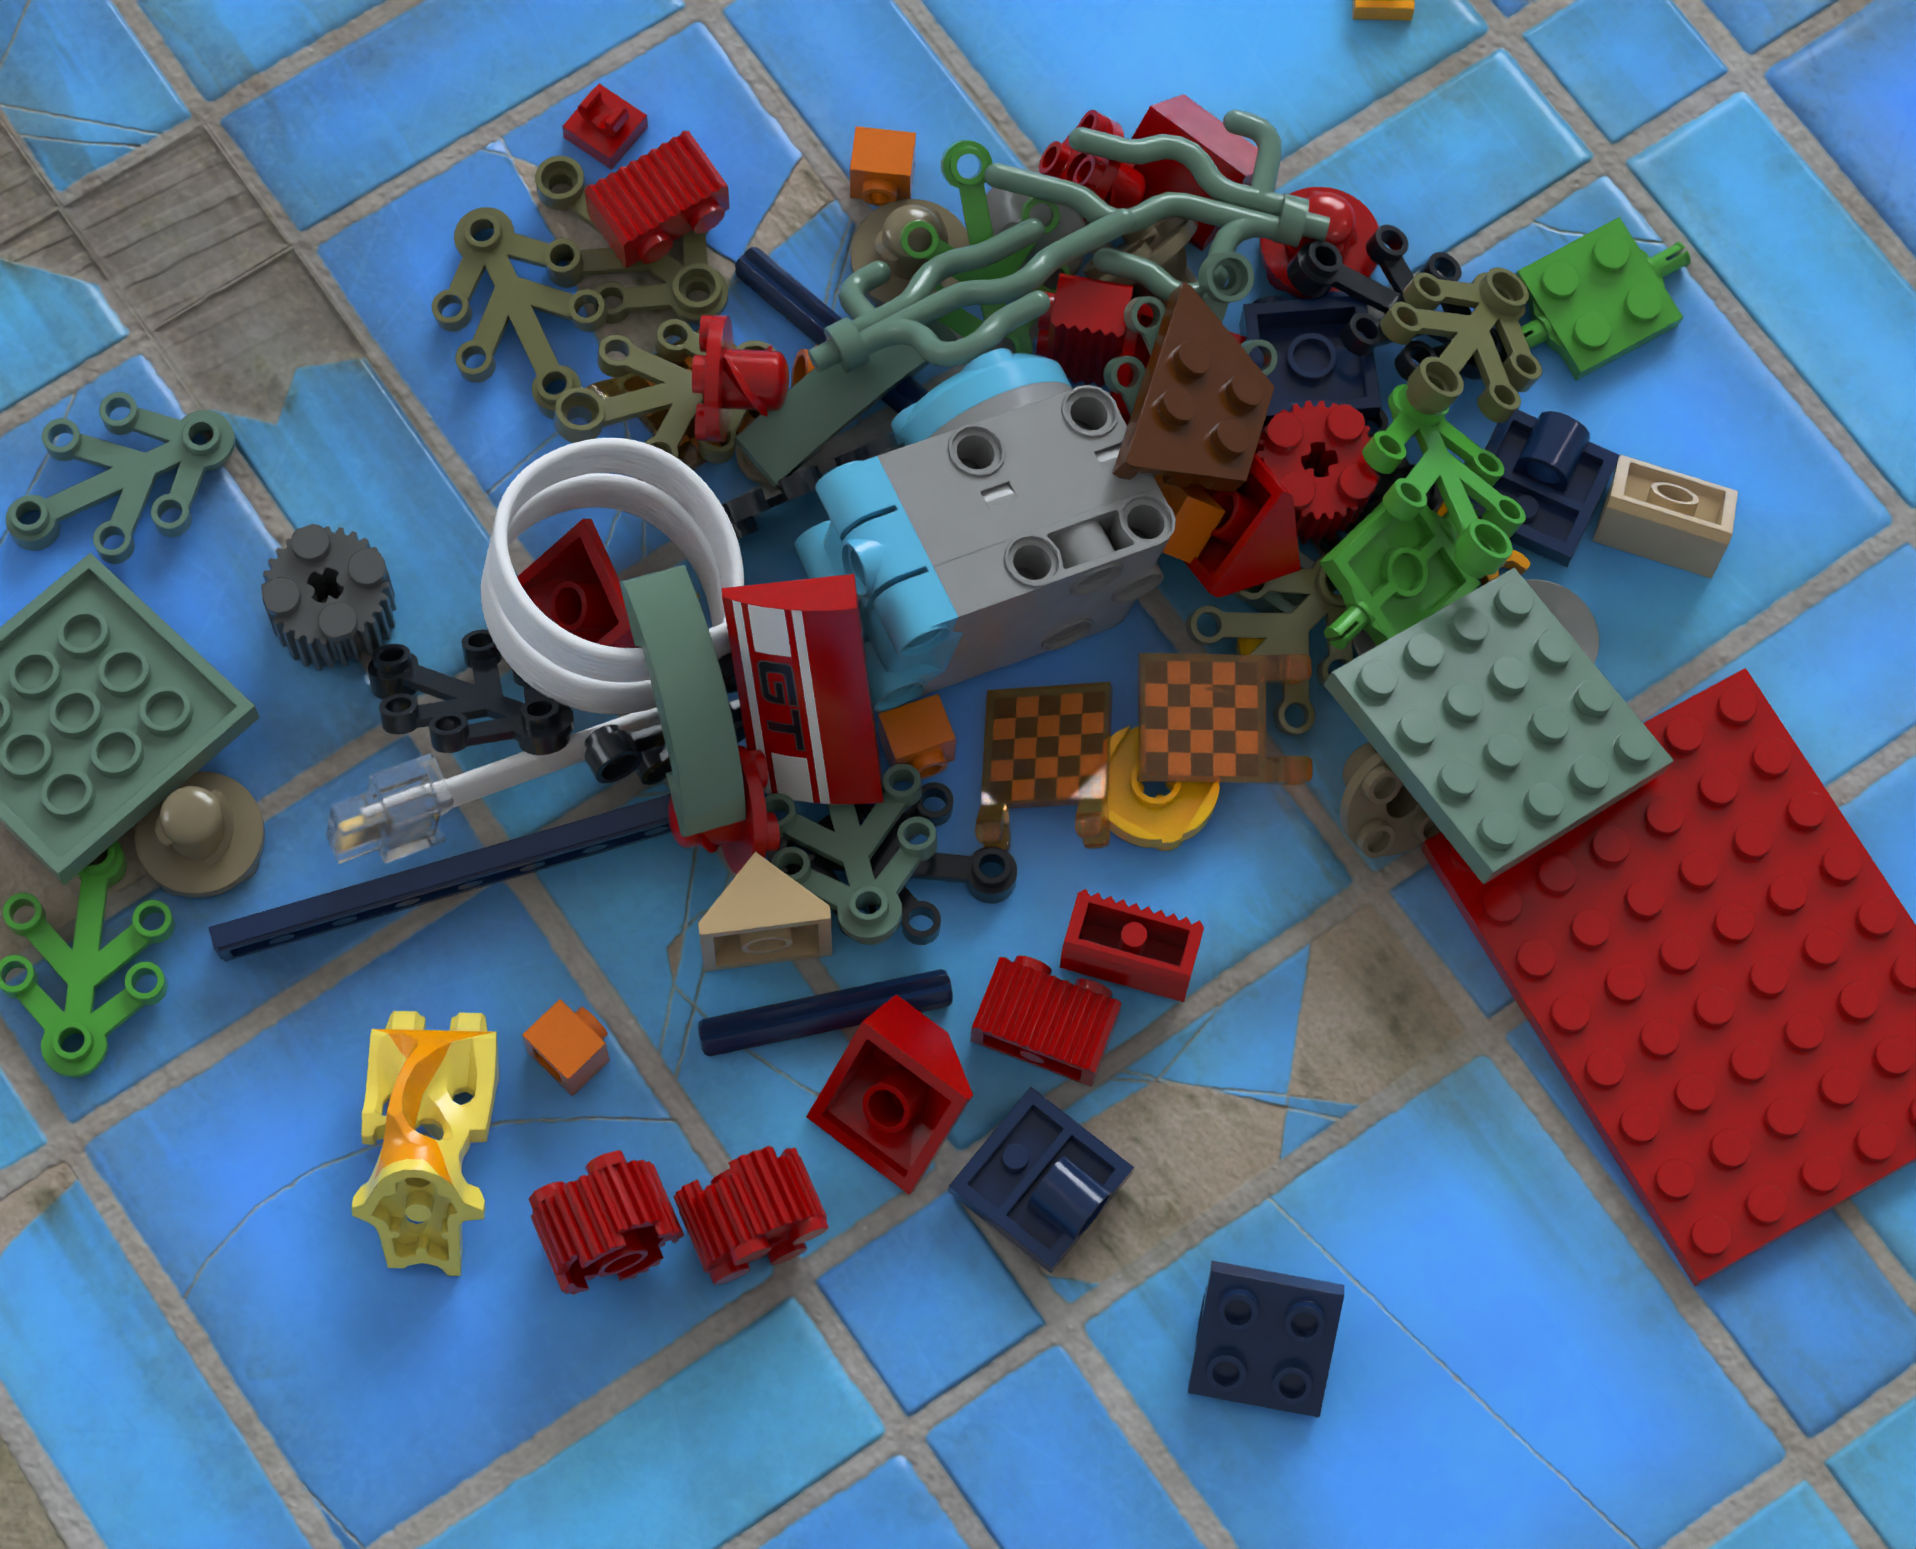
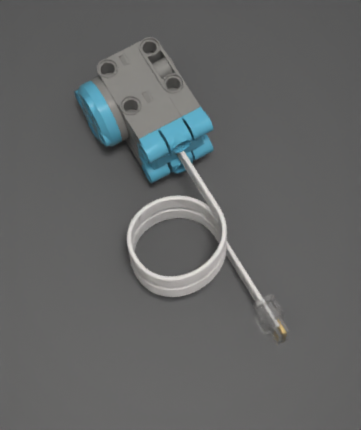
M1000 348L975 358L961 372L937 385L918 402L905 408L894 417L891 427L898 439V445L905 443V447L863 461L845 463L820 478L815 485V490L830 520L806 530L794 542V549L809 579L855 574L872 706L874 711L885 712L903 706L925 694L1038 654L1063 648L1079 639L1120 624L1124 621L1135 600L1151 592L1163 581L1164 575L1157 561L1175 530L1176 519L1173 510L1168 505L1152 474L1138 472L1131 480L1120 479L1112 474L1127 425L1117 408L1116 401L1108 392L1092 385L1077 386L1073 389L1062 367L1055 360L1029 353L1012 354L1009 349ZM622 438L590 439L560 447L538 458L516 476L503 494L497 508L481 578L482 610L493 642L510 667L525 682L546 697L581 711L627 715L571 734L567 746L558 752L548 755H532L523 751L448 779H444L432 753L370 774L367 792L331 804L326 837L338 864L378 850L383 862L388 863L443 843L446 837L444 832H441L438 827L439 819L442 815L454 807L585 761L584 755L587 750L585 740L598 728L615 724L621 730L632 733L661 724L642 648L610 647L573 635L549 619L533 603L521 586L514 572L508 547L521 533L532 525L565 511L590 507L624 511L649 522L675 543L696 572L709 605L712 628H709L717 658L719 659L731 652L722 600V588L744 586L743 560L736 533L727 513L713 491L701 477L678 458L662 449L636 440Z

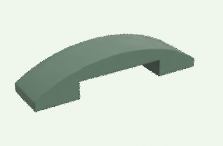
M938 320L926 325L942 341L950 342L957 341L958 339L946 325ZM899 344L888 346L870 354L869 362L848 373L842 369L839 363L821 373H818L814 368L788 390L787 398L780 410L768 411V417L760 414L735 437L734 442L775 488L779 485L778 480L794 473L820 452L827 441L908 376L913 377L930 362L923 359L912 346Z
M685 565L620 581L634 645L643 649L672 771L667 772L666 776L681 836L688 837L746 820L741 762L728 696L708 625Z

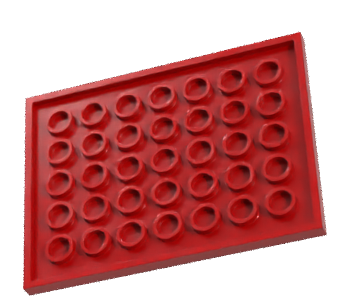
M1746 668L1643 723L1674 760L1663 774L1483 885L1442 832L1425 840L1421 847L1423 854L1694 1287L1916 1161V924Z

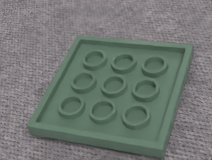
M91 553L0 627V823L63 885L68 883L260 718L255 705Z
M1515 567L1332 671L1324 683L1326 689L1483 885L1657 778L1674 761Z

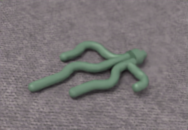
M1231 110L1223 119L1224 127L1228 132L1253 140L1258 147L1251 186L1227 179L1218 170L1211 157L1197 143L1181 136L1158 134L1141 139H1128L1084 127H1077L1069 134V145L1073 150L1121 163L1142 165L1163 159L1175 160L1183 164L1191 172L1198 185L1212 198L1209 199L1180 192H1165L1152 196L1139 205L1129 208L1135 216L1136 223L1133 229L1125 234L1147 229L1161 219L1168 217H1182L1222 227L1217 231L1213 239L1208 257L1219 252H1235L1237 246L1242 241L1253 237L1270 239L1273 242L1296 248L1302 236L1322 241L1326 238L1330 217L1308 212L1309 199L1274 192L1282 156L1281 139L1277 130L1266 119L1241 110ZM1000 163L989 165L984 172L986 183L993 188L1068 206L1076 210L1090 223L1118 210V208L1109 206L1089 188L1072 181ZM1102 248L1093 257L1094 266L1098 271L1139 282L1158 299L1168 303L1170 294L1182 283L1173 278L1156 262L1138 255L1110 248ZM1219 266L1214 271L1213 280L1219 289H1224L1229 279V274L1224 267ZM1198 281L1187 283L1193 287L1201 298L1203 297L1204 293L1200 289Z
M1118 209L1045 247L1014 274L992 280L958 282L931 294L934 288L946 278L958 273L985 268L1043 238L1045 226L1042 221L1033 217L1028 218L983 242L951 249L935 256L916 271L906 289L899 296L877 308L871 304L865 297V294L885 284L890 279L891 269L883 261H874L851 274L842 283L838 295L839 301L852 321L845 317L824 328L827 341L808 350L809 358L818 373L838 363L848 373L869 362L870 354L888 346L902 344L912 346L923 359L935 366L953 367L970 363L980 355L993 350L1008 333L1045 314L1051 306L1050 298L1045 292L1034 290L1039 288L1060 267L1132 230L1136 223L1135 216L1129 209ZM1016 300L990 315L972 334L957 341H942L926 326L965 306L994 305Z

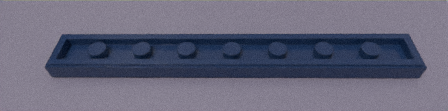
M671 794L210 926L208 929L213 947L220 959H224L226 962L672 833L668 819V805Z

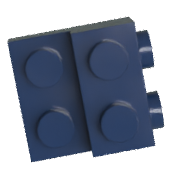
M1330 291L1321 297H1314L1313 299L1289 301L1281 296H1267L1251 304H1243L1239 323L1240 335L1245 336L1246 341L1260 339L1270 342L1276 349L1278 356L1275 369L1266 376L1275 388L1263 426H1267L1275 414L1280 413L1283 409L1289 412L1293 404L1297 403L1302 408L1305 401H1310L1313 406H1317L1319 400L1324 401L1325 406L1328 408L1333 403L1338 405L1347 404L1362 413L1364 418L1379 417L1381 401L1374 351L1366 356L1355 355L1345 348L1340 336L1343 327L1355 314H1368L1367 304L1341 291ZM1358 331L1363 337L1366 338V336L1362 332ZM1254 347L1250 351L1249 356L1260 368L1264 362V356L1258 347Z

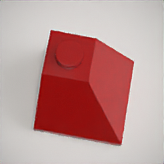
M896 994L862 1021L806 1118L910 1195L917 1188L971 1100L973 1093L948 1032Z

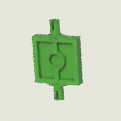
M1618 217L1518 270L1516 275L1524 282L1529 293L1527 304L1529 306L1531 322L1521 326L1529 349L1545 342L1548 347L1561 356L1577 381L1677 327L1684 317L1665 289L1663 278L1684 266L1690 265L1691 258L1689 252L1685 251L1682 253L1685 246L1681 242H1676L1673 246L1649 257L1647 253L1638 247L1621 218Z
M1382 501L1319 562L1342 595L1347 606V610L1324 630L1326 638L1333 637L1329 641L1333 647L1340 650L1345 649L1347 644L1362 630H1365L1376 646L1471 593L1481 584L1478 578L1464 573L1454 560L1455 542L1459 535L1448 511L1441 517L1426 504L1414 520L1405 522L1391 515ZM1477 508V509H1474V511H1475L1476 516H1477V518H1478V517H1479V510H1478V508Z

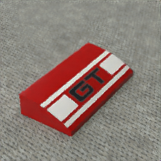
M855 574L722 588V600L748 751L761 750L767 761L768 783L763 788L764 793L769 795L776 793L784 794L792 800L810 803H883L881 765Z

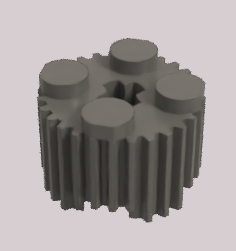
M311 524L298 528L293 533L292 538L286 540V549L278 547L275 550L278 558H270L268 560L270 570H266L263 573L266 583L261 584L262 599L276 637H279L281 645L283 647L288 646L292 659L296 661L301 658L303 666L306 667L314 663L318 671H321L324 666L334 667L336 661H340L343 666H347L348 659L353 658L356 662L361 661V653L364 652L371 655L374 649L383 646V639L390 640L391 633L389 628H395L396 626L392 612L396 610L395 593L385 561L376 547L370 548L368 539L363 538L359 541L356 532L352 531L349 535H346L344 528L341 527L334 533L331 532L330 526L323 528L320 525ZM327 598L326 603H321L322 600Z

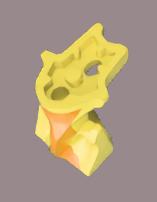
M393 1011L385 1029L371 1030L366 1093L362 1110L361 1138L362 1144L374 1145L377 1140H384L369 1181L362 1185L353 1197L352 1216L364 1220L376 1228L388 1268H405L410 1265L425 1263L438 1266L447 1276H461L463 1255L462 1223L468 1220L484 1219L485 1200L480 1188L468 1184L462 1176V1162L470 1148V1144L487 1142L498 1082H500L497 1032L488 1031L486 1017L482 1013L459 1012L455 1017L451 1018L449 1031L426 1030L425 1017L421 1016L417 1011ZM463 1092L473 1096L470 1102L462 1105L453 1101L454 1095ZM390 1099L387 1114L384 1116L383 1106ZM419 1126H423L435 1139L420 1134L415 1130ZM407 1217H408L410 1220H412V1221L422 1222V1223L414 1224V1223H412V1222H409V1220L407 1219Z

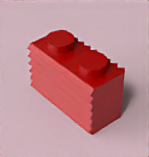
M683 131L678 137H672L668 143H662L657 149H651L648 154L641 155L635 161H630L627 166L620 167L617 172L609 173L606 178L599 179L596 184L588 185L584 190L587 213L591 221L595 223L597 230L607 240L610 248L614 250L617 258L620 259L625 268L640 260L644 264L658 261L671 250L673 241L692 230L696 234H702L713 229L722 221L725 211L730 209L728 185L689 131Z
M1060 273L1056 293L1044 291L1050 298L1051 306L1045 314L1039 317L1036 355L1046 356L1058 362L1067 379L1070 378L1074 384L1082 380L1085 385H1090L1093 382L1097 387L1105 385L1103 377L1105 366L1111 359L1118 357L1124 345L1126 331L1124 310L1126 305L1132 300L1134 286Z
M1084 889L1077 894L1062 947L1059 968L1184 1002L1204 927L1200 920L1191 924L1188 917H1185L1179 921L1175 913L1168 917L1165 916L1162 910L1153 914L1149 906L1143 910L1139 908L1137 903L1128 907L1124 899L1115 903L1112 896L1103 900L1099 892L1090 896L1088 891Z
M1019 955L1012 962L1006 957H999L973 1022L970 1041L1092 1087L1116 1027L1122 1003L1117 999L1111 998L1113 992L1096 981L1078 978L1074 985L1067 980H1060L1056 976H1052V969L1037 959Z

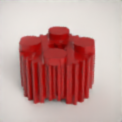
M1320 400L1317 406H1313L1310 401H1305L1302 408L1297 403L1293 404L1289 412L1283 409L1280 413L1275 414L1263 430L1258 441L1255 453L1293 495L1297 537L1300 538L1302 544H1306L1309 538H1312L1315 544H1319L1323 536L1328 541H1331L1338 529L1345 531L1349 524L1354 523L1360 513L1363 512L1380 480L1379 472L1374 470L1365 461L1362 454L1363 448L1372 438L1368 437L1370 427L1365 426L1363 414L1350 405L1333 403L1328 408L1325 406L1324 401ZM1314 470L1318 472L1321 477H1315Z
M766 1146L761 1150L756 1149L747 1155H740L738 1158L728 1162L730 1169L715 1176L710 1181L711 1185L705 1187L706 1189L703 1190L699 1180L696 1179L682 1186L681 1190L677 1191L676 1195L673 1196L704 1272L709 1273L713 1285H722L743 1276L750 1271L748 1263L761 1259L766 1255L771 1265L789 1261L808 1249L805 1244L806 1241L823 1234L829 1229L826 1222L827 1215L796 1148L783 1150L779 1158L774 1148Z
M620 1150L605 1153L586 1164L585 1169L588 1175H582L578 1180L570 1181L566 1184L563 1181L547 1184L535 1190L528 1198L533 1209V1214L530 1216L560 1289L565 1294L571 1293L575 1295L589 1290L586 1280H591L596 1276L600 1278L617 1273L620 1281L633 1279L637 1274L649 1271L650 1267L661 1264L660 1261L664 1257L660 1247L666 1245L665 1242L671 1240L672 1243H677L681 1237L685 1236L655 1166L650 1161L631 1160L627 1163L623 1152Z

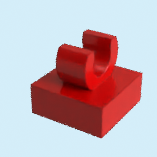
M599 83L578 105L576 111L562 126L563 136L566 140L612 170L647 129L648 120L646 114Z

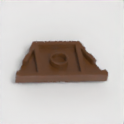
M1184 281L1170 294L1112 474L1120 479L1131 480L1138 472L1163 475L1164 484L1184 487L1189 484H1199L1208 490L1233 493L1247 481L1275 386L1193 287Z

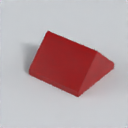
M1185 94L1151 105L1131 138L1141 139L1158 134L1181 136L1197 143L1211 157L1218 170L1227 179L1251 186L1258 148L1242 136L1228 132L1223 122ZM1163 159L1142 165L1135 164L1134 169L1143 174L1146 182L1142 202L1152 196L1165 192L1189 193L1212 199L1198 185L1191 172L1183 164L1175 160ZM1197 221L1198 228L1189 242L1203 251L1222 227Z
M1256 453L1254 454L1247 481L1233 493L1208 490L1200 485L1226 511L1217 527L1210 533L1211 537L1198 558L1194 557L1191 563L1183 561L1209 594L1220 598L1301 570L1293 495Z
M582 519L517 576L521 586L533 603L549 619L566 631L600 645L618 648H642L634 645L619 583L620 580L592 519Z

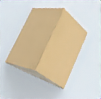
M1619 454L1620 457L1615 466L1592 541L1712 579L1733 534L1738 491Z
M757 852L751 856L698 922L704 972L832 955L830 906Z

